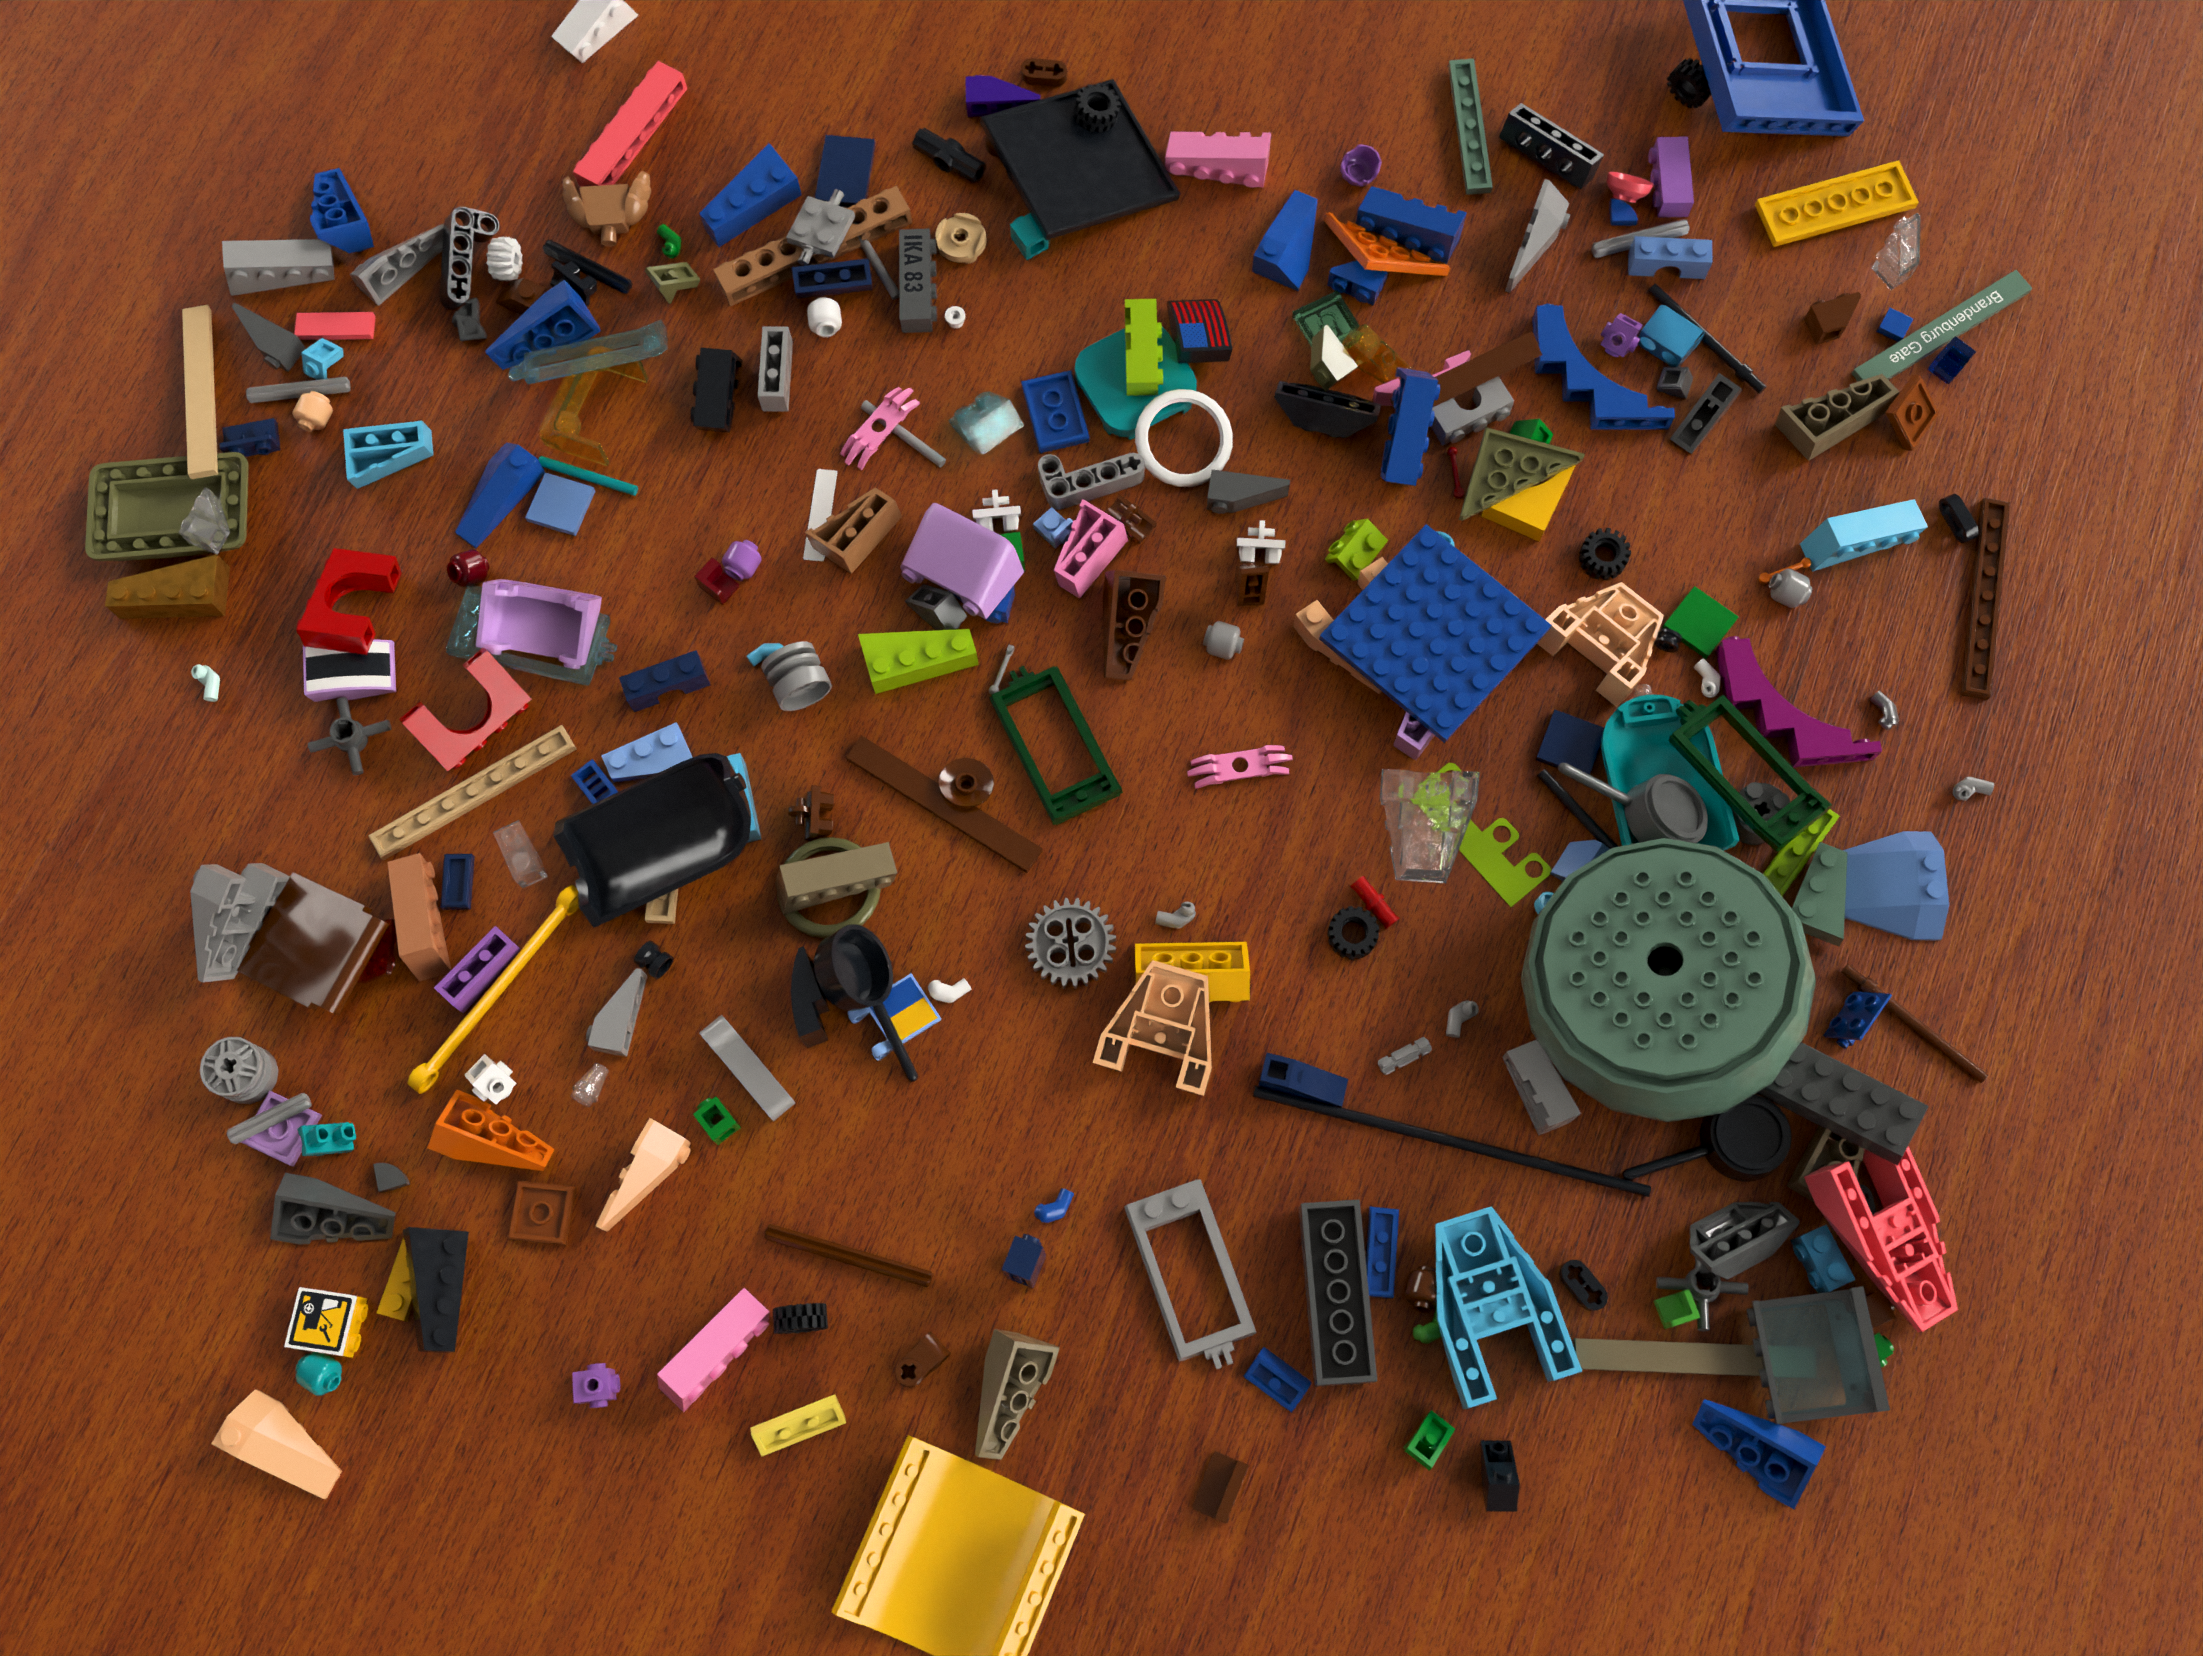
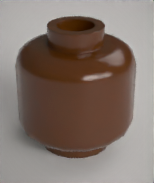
M1419 1266L1417 1270H1413L1408 1275L1405 1299L1418 1312L1429 1313L1431 1309L1437 1308L1436 1268Z

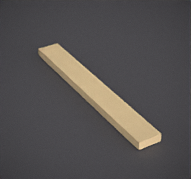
M208 305L182 309L188 475L191 480L218 475L212 314Z
M560 725L368 836L380 858L386 860L577 750L563 725Z

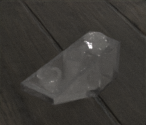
M1918 213L1908 219L1906 217L1900 219L1893 226V233L1884 241L1886 244L1884 248L1875 256L1877 260L1871 269L1891 290L1911 278L1920 264L1921 216Z

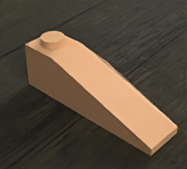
M255 1389L227 1416L211 1444L299 1488L327 1499L342 1472L341 1469L320 1445H317L305 1432L306 1429L288 1412L289 1410L282 1402Z

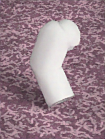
M965 978L953 986L941 983L939 980H933L928 985L930 996L935 1000L952 1003L972 990Z

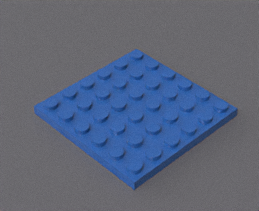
M1426 524L1321 633L1319 640L1445 743L1542 639L1552 625Z

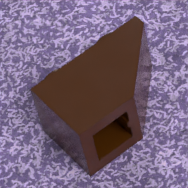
M1860 292L1853 294L1844 293L1835 299L1826 302L1825 300H1820L1810 306L1804 321L1816 345L1841 337L1861 298Z

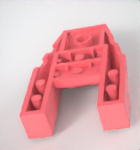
M1909 1146L1898 1166L1864 1149L1863 1162L1884 1209L1873 1215L1849 1161L1825 1166L1806 1175L1804 1179L1818 1209L1871 1281L1917 1332L1925 1331L1958 1310L1951 1273H1945L1942 1255L1946 1253L1944 1241L1939 1242L1936 1223L1940 1222L1939 1215Z

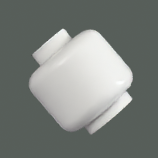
M820 297L809 304L807 316L812 332L821 337H830L841 328V311L836 301Z

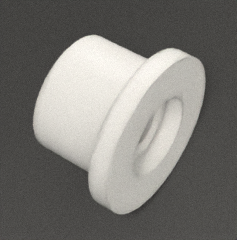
M953 306L945 312V319L950 327L957 329L963 325L965 312L961 307Z

